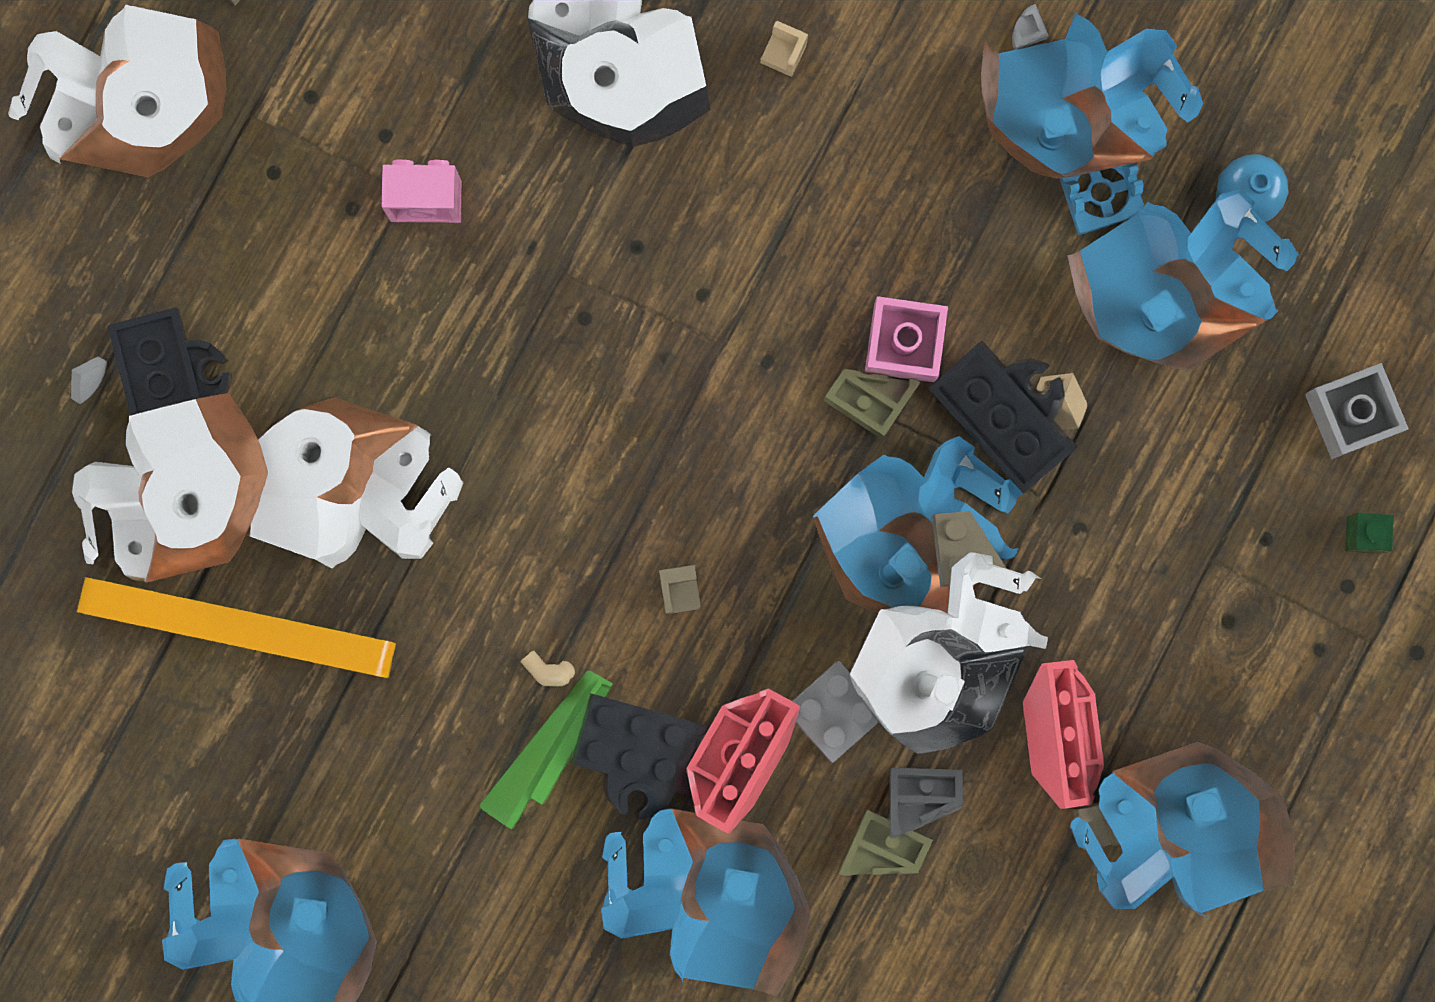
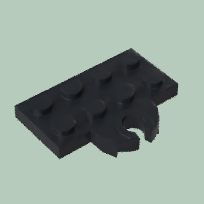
M177 307L108 325L130 416L194 399L228 393L232 382V374L230 372L222 373L213 381L206 380L204 376V369L209 363L217 362L224 364L228 362V359L211 343L199 339L187 341L180 311Z
M980 341L939 378L929 390L1024 494L1078 447L1054 421L1062 409L1065 398L1063 382L1059 376L1050 382L1048 391H1039L1033 384V377L1036 374L1045 373L1050 367L1049 364L1029 358L1017 360L1005 366L983 341Z
M590 693L571 764L605 773L603 780L605 797L618 812L625 816L629 810L627 805L628 795L635 790H640L643 793L644 802L636 810L635 818L647 819L655 816L660 810H664L670 804L675 792L692 797L686 768L710 727Z

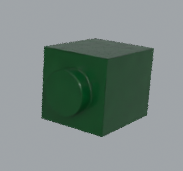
M1355 513L1347 516L1345 551L1376 554L1392 551L1394 515Z

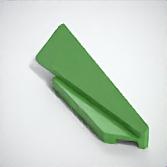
M586 671L481 802L480 808L503 825L513 829L530 799L542 805L545 804L574 753L590 693L606 697L613 683L592 671Z

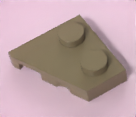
M970 511L941 513L932 516L940 587L950 586L952 567L970 552L990 555L993 558V565L1007 569Z

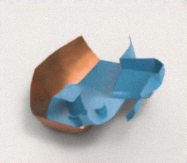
M1075 13L1067 36L1063 40L1003 53L995 52L987 45L986 40L984 41L981 87L988 128L992 136L1012 157L1030 171L1052 178H1069L1152 159L1155 152L1167 146V127L1148 95L1143 92L1149 84H1156L1177 114L1187 123L1198 116L1203 101L1198 87L1190 84L1173 55L1177 45L1165 30L1145 29L1107 52L1096 27L1089 20Z
M1239 189L1221 194L1192 232L1189 231L1176 213L1164 206L1147 202L1138 214L1082 250L1068 255L1075 292L1082 312L1097 339L1122 352L1168 367L1190 370L1266 320L1271 319L1278 311L1271 296L1270 285L1240 255L1232 250L1235 240L1245 239L1274 266L1284 269L1286 272L1295 264L1299 254L1289 238L1281 239L1253 211L1252 208L1255 201Z
M956 437L944 442L934 452L924 477L911 464L902 459L882 455L850 480L813 516L828 562L846 600L876 613H879L880 609H890L898 606H918L948 613L950 586L940 587L932 516L941 513L970 511L998 556L1004 562L1015 557L1019 548H1009L1000 537L996 526L966 503L954 499V488L962 487L1007 514L1015 506L1017 498L1023 493L1011 479L1004 480L973 455L974 446L961 437ZM982 583L972 585L973 590L975 591Z
M1195 742L1112 771L1113 773L1103 780L1099 788V809L1114 832L1123 851L1116 862H1109L1088 822L1081 820L1078 816L1070 825L1078 847L1086 849L1097 870V882L1100 893L1114 909H1135L1171 878L1176 895L1187 908L1206 918L1208 917L1202 914L1203 912L1265 890L1294 886V839L1292 824L1283 796L1253 771L1219 750L1200 742Z
M675 809L660 810L651 819L649 827L643 833L644 886L634 891L627 887L626 841L621 836V832L610 833L606 837L602 858L608 861L609 891L601 908L605 930L623 939L672 929L670 956L674 970L680 976L682 983L683 978L750 988L775 997L778 996L796 965L805 944L811 912L797 876L776 839L763 824L740 821L727 834L697 817L696 813Z
M244 839L222 840V844L218 847L214 858L209 863L211 916L202 921L194 918L192 877L187 862L176 863L167 868L163 889L169 892L170 928L167 937L162 939L165 961L184 970L233 960L231 987L236 1002L357 1001L371 972L377 940L363 904L342 867L331 853Z

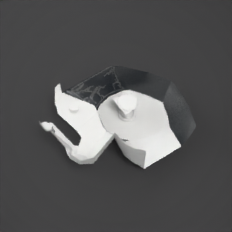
M533 0L529 7L528 23L547 106L560 116L601 137L635 147L666 138L711 110L691 17L685 16L677 10L666 8L641 13L642 0Z
M970 552L952 567L948 613L918 606H898L890 609H880L850 673V677L858 695L883 729L898 742L917 754L947 749L980 737L993 729L1028 646L1046 649L1048 637L1037 633L1023 619L1020 612L976 599L972 585L981 582L1020 594L1029 589L1035 578H1042L1031 571L1021 574L993 565L992 556Z

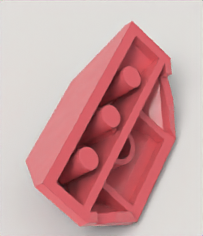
M1074 660L1041 664L1023 701L1031 773L1060 809L1091 805L1095 797L1093 793L1099 784L1104 767L1095 693L1085 677L1077 670L1078 666Z
M769 688L757 694L722 705L686 768L697 817L727 834L738 825L755 805L789 745L801 708L800 705Z

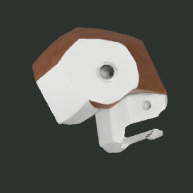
M125 5L123 10L113 17L105 29L100 56L57 31L37 34L28 47L27 62L29 68L20 94L12 98L8 112L9 117L16 120L27 114L42 72L49 69L58 78L40 128L43 135V145L50 159L60 163L61 159L149 178L167 168L200 142L222 118L226 95V69L219 32L196 19Z
M225 393L129 416L126 430V447L134 466L94 462L74 475L72 494L82 512L87 537L82 542L86 563L94 564V560L98 556L92 509L96 506L108 510L112 519L116 563L122 568L125 576L147 583L230 562L240 548L257 511L268 470L261 445L251 425L231 395Z
M334 397L294 411L272 426L258 440L261 445L268 475L259 506L246 536L315 559L333 568L335 565L346 561L356 551L367 529L401 558L422 559L433 544L429 538L430 533L450 501L457 500L463 481H461L456 472L447 468V470L439 474L415 509L406 511L401 500L409 492L429 460L428 448L431 434L416 424Z

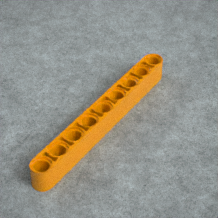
M87 577L84 579L77 609L78 613L384 678L389 677L396 643Z

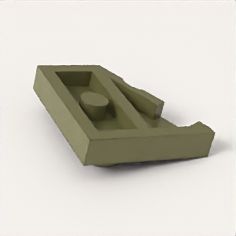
M844 369L823 401L880 439H883L920 382L911 378L906 381L888 378V375L874 373L866 375L861 371Z
M866 809L838 873L843 876L919 873L933 840L914 831L897 838H890V820Z

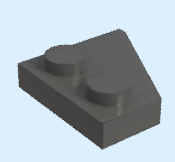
M890 768V838L900 837L962 809V770Z

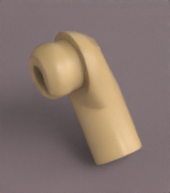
M534 650L521 660L524 667L543 686H564L569 683L575 674L571 663L562 661L559 665H546Z

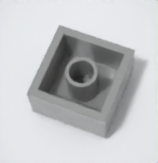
M1382 363L1317 387L1305 394L1331 459L1409 429Z
M840 661L835 662L792 700V702L801 706L796 724L831 763L835 762L878 723L854 688L850 672Z

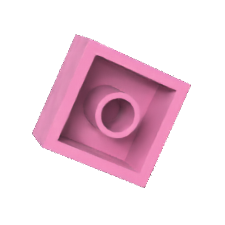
M393 160L392 165H383L382 209L391 222L461 223L462 181L455 165H449V162L445 160H430L428 165H414V162L410 160Z
M877 296L873 309L865 373H877L891 377L911 378L935 383L939 377L948 306Z

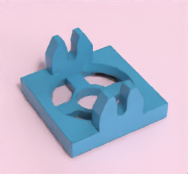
M1135 163L1114 167L1113 169L1120 173L1124 179L1113 183L1108 179L1102 178L1100 171L1089 173L1091 183L1087 191L1078 193L1080 187L1077 181L1081 175L1059 178L1078 236L1125 222L1138 214L1144 207L1141 197L1143 181L1141 179L1137 180L1136 175L1139 169ZM1097 183L1106 184L1110 189V198L1105 202L1096 201L1091 195L1093 185ZM1128 190L1125 205L1119 212L1114 214L1111 201L1114 199L1115 194ZM1090 202L1100 207L1103 217L1088 214L1084 210V203Z

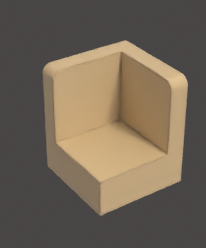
M776 21L773 26L772 36L760 63L792 77L806 48L808 34Z
M1074 374L1041 377L1036 389L1042 392L1048 391L1050 382L1059 376L1063 382L1065 398L1062 409L1054 421L1062 430L1079 428L1087 408V402Z

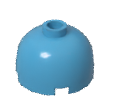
M1261 154L1245 155L1233 160L1220 173L1217 183L1216 200L1221 194L1240 189L1255 201L1252 209L1266 223L1273 219L1283 208L1289 193L1288 179L1283 168L1272 158Z

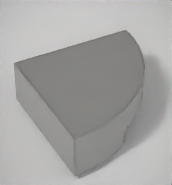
M1036 4L1024 10L1014 26L1012 33L1014 50L1035 44L1048 37Z
M97 356L72 369L71 399L81 404L95 392L104 377L107 361Z

